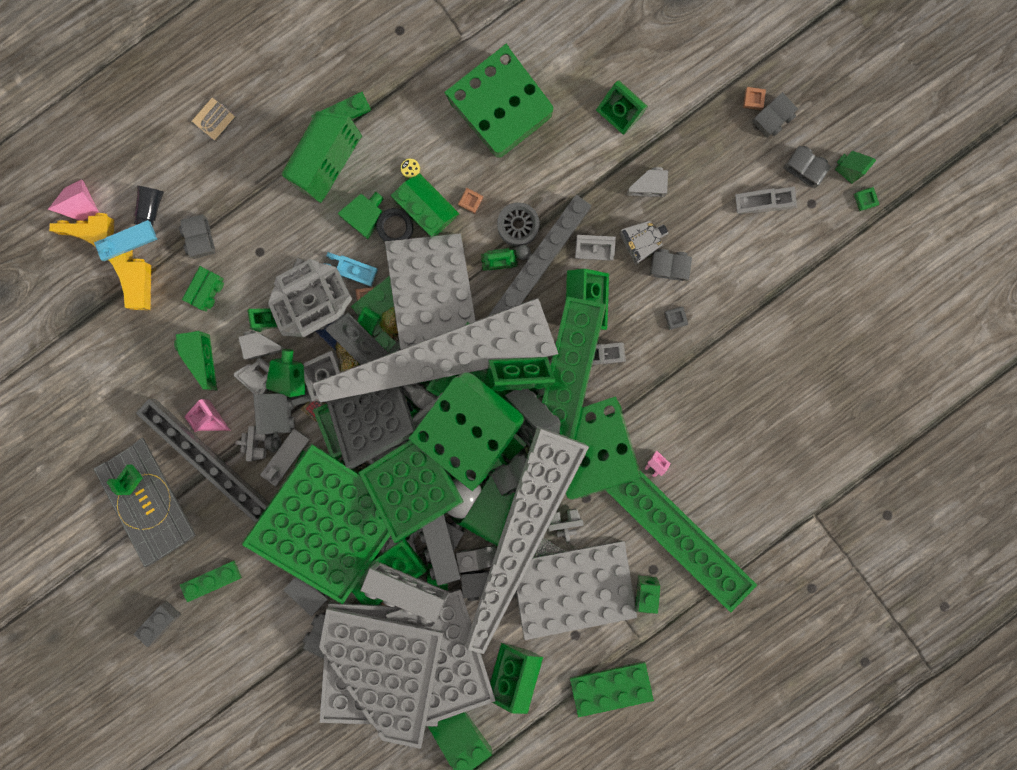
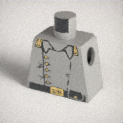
M648 221L624 228L619 234L632 260L637 265L663 245L660 238L668 235V230L664 224L654 228L652 222Z

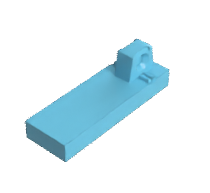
M147 220L96 241L94 244L100 259L106 261L155 241L157 237L151 222Z

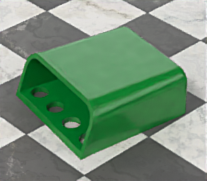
M507 43L444 92L450 105L497 158L503 157L552 117L554 109L551 102L511 51ZM508 55L509 61L507 65L500 62L501 56ZM487 67H494L496 74L489 77L485 74V69ZM472 79L480 80L481 85L479 88L474 89L470 86ZM462 90L465 92L466 97L464 100L459 101L455 98V93Z
M316 111L284 167L282 177L300 192L322 203L362 138V134L349 116Z
M465 372L451 381L408 439L473 492L486 478L495 462L523 424L524 417L517 409L475 375ZM421 431L428 433V441L421 440L419 436ZM436 444L443 445V454H439L436 452ZM454 456L460 460L459 467H454L451 464V457ZM470 469L476 473L475 480H470L467 477V470Z
M616 396L583 407L574 440L585 443L589 448L566 491L567 498L571 500L580 499L637 480L641 476L622 408ZM607 406H612L615 412L605 415L604 409ZM587 413H595L596 419L586 422L585 417Z
M504 460V463H503V464H505V466H506V465H508L509 463ZM493 469L486 476L488 479L483 487L481 486L482 491L466 517L462 519L451 516V519L457 525L464 527L498 547L515 492L508 496L500 494L491 476L495 472Z

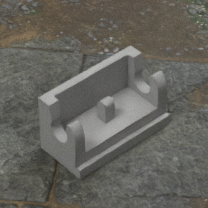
M577 235L575 259L613 261L616 237Z

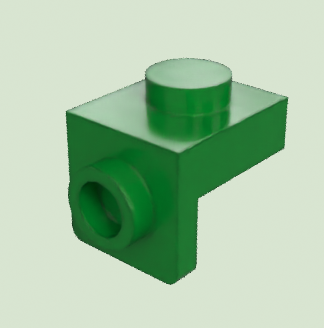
M127 464L117 479H108L106 483L116 495H131L143 477L133 465Z

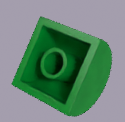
M618 80L606 94L596 111L624 135L640 119L648 105Z

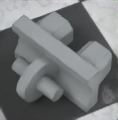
M249 426L248 434L242 433L241 441H235V444L241 445L240 452L246 453V461L266 458V448L257 447L258 440L265 441L268 434H256V426Z
M577 509L567 510V521H561L560 512H556L548 530L564 529V531L557 532V536L565 537L566 542H569L570 536L577 535L576 529L568 530V528L584 526Z

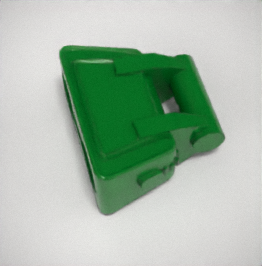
M504 248L500 250H487L486 253L481 254L483 271L518 267L516 250Z

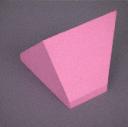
M82 179L65 187L48 208V210L81 221H86L88 216H95V213H99Z
M199 400L185 415V419L194 432L231 431L210 400Z

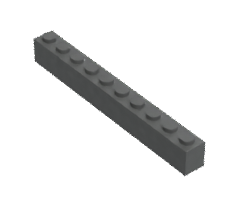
M148 399L136 414L256 523L269 505V502L158 400Z

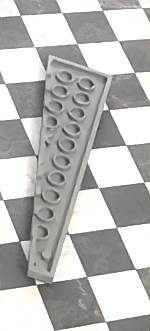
M538 298L316 381L313 383V387L319 401L325 402L487 369L488 360L546 357L556 355L558 351Z
M537 426L465 644L467 650L485 653L589 448L585 443Z

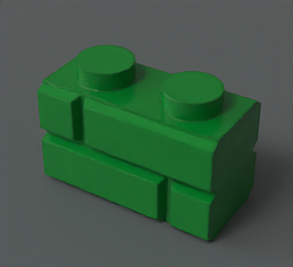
M199 266L182 300L206 312L213 307L215 303L213 298L217 292L219 293L222 290L224 278Z

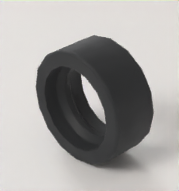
M399 208L385 210L377 220L376 229L384 242L410 239L413 234L414 226L410 216ZM399 216L405 221L406 231L401 237L391 238L387 236L384 231V223L388 218Z

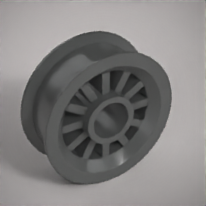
M516 202L507 205L498 216L497 227L499 235L504 242L511 246L528 245L535 239L539 230V217L536 211L525 203ZM521 221L524 226L521 229H516L513 223Z

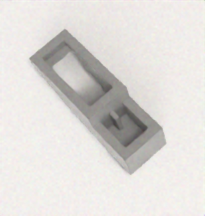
M795 187L772 188L735 194L738 214L797 208Z
M621 342L597 345L592 365L626 362L624 343Z

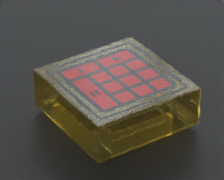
M311 400L301 410L317 422L313 409L325 405V403Z

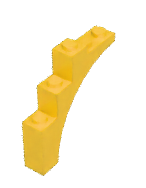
M95 213V216H88V221L79 220L76 221V224H69V221L59 220L57 223H50L49 231L57 235L74 236L95 246L94 242L114 234V219L108 217V214ZM133 250L109 259L121 282L125 308L130 310H150L151 265L146 263L144 259H133Z

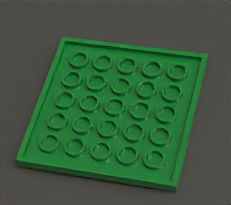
M311 443L243 540L242 545L343 604L384 546L390 534L360 474L346 468L345 464Z

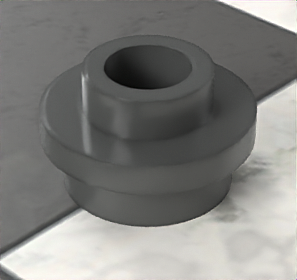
M278 434L267 435L265 448L275 453L281 447V438H279Z

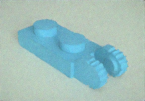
M327 252L326 256L329 259L339 261L337 269L342 277L372 287L378 271L377 268L342 255L338 256Z

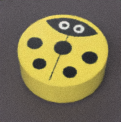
M414 159L403 161L401 164L403 176L410 179L419 174V163Z

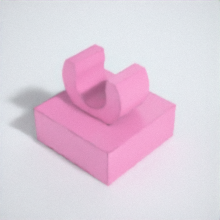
M656 451L650 457L645 469L648 470L652 467L655 470L652 475L653 477H656L658 474L662 476L668 470L670 463Z

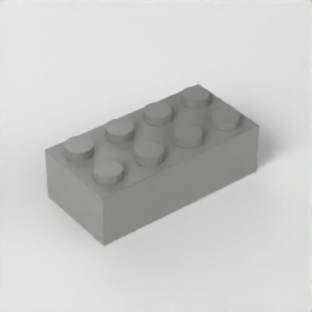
M376 562L369 569L361 589L362 592H365V596L371 599L379 598L383 600L385 605L400 607L404 613L409 615L414 613L421 616L420 619L428 623L437 621L449 595V592L380 562Z

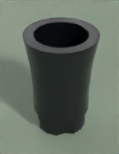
M137 185L134 213L135 225L148 220L153 227L164 194L163 191Z

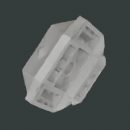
M309 259L276 277L275 287L271 293L268 305L283 336L306 337L319 329H324L328 324L342 317L352 298L336 267Z

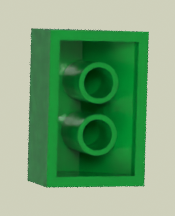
M420 173L405 181L391 194L393 201L431 238L438 236L459 215L458 211Z
M589 269L567 270L566 299L568 296L605 304L606 308L600 330H607L609 273Z
M548 357L488 360V383L493 391L550 388L555 383V376Z
M501 643L490 681L495 702L492 703L511 714H528L543 657L530 650Z

